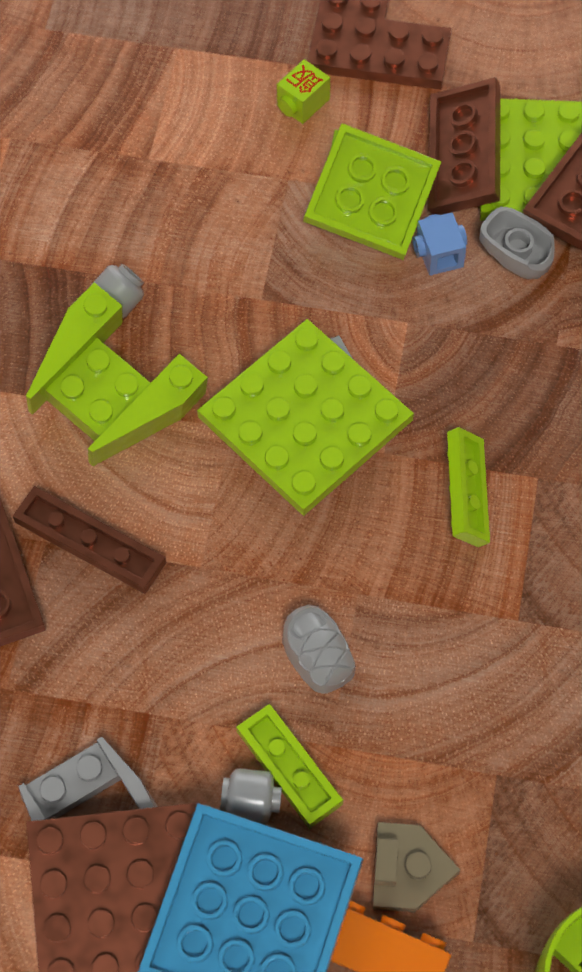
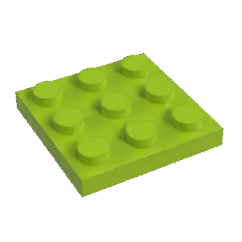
M341 123L304 215L303 222L404 260L442 161Z

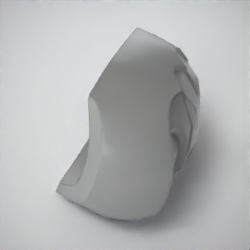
M509 207L496 208L482 223L479 241L488 253L494 256L503 267L525 279H539L548 272L553 264L555 254L554 235L542 224Z
M309 604L295 609L287 616L283 625L282 643L289 661L308 686L318 693L328 694L350 682L355 676L356 665L348 644L335 621L320 607Z

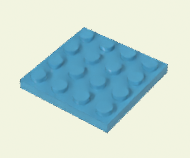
M198 803L138 972H327L360 873L363 858Z

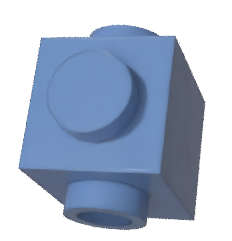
M453 212L443 215L434 214L419 220L417 236L412 238L413 248L416 256L423 258L429 276L464 267L467 235L463 225H457Z

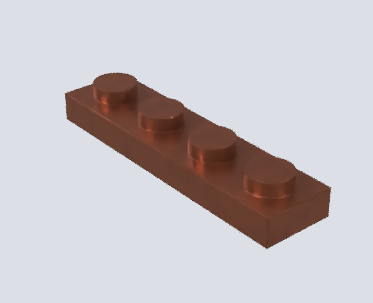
M36 486L32 488L13 515L16 524L144 594L148 592L166 565L165 556Z

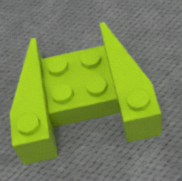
M95 282L68 308L26 394L28 411L32 415L48 401L94 440L88 448V461L92 466L181 420L206 394L208 380L206 375L181 354H178L152 382H149L105 345L104 342L123 323L122 305Z

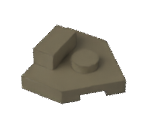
M378 822L373 909L415 913L442 887L459 875L460 869L420 825Z

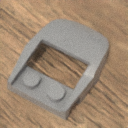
M103 737L98 738L97 743L27 785L23 783L18 786L20 796L25 803L31 821L59 818L122 780L138 809L158 807L142 781Z

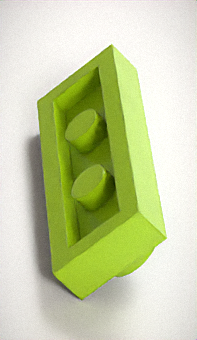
M457 427L447 432L453 537L479 548L490 543L484 439Z
M270 704L236 727L239 736L263 768L273 775L275 784L278 787H282V793L309 829L343 805V799Z

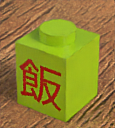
M305 59L277 83V106L286 116L293 117L302 124L330 100V77Z

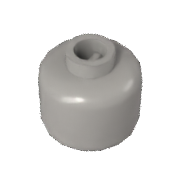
M121 264L119 267L115 265L107 266L94 281L122 305L123 319L128 316L144 296L143 289L141 288L144 282L124 264Z
M235 769L230 778L224 777L220 810L266 825L270 820L271 812H280L282 787H274V777L268 771Z

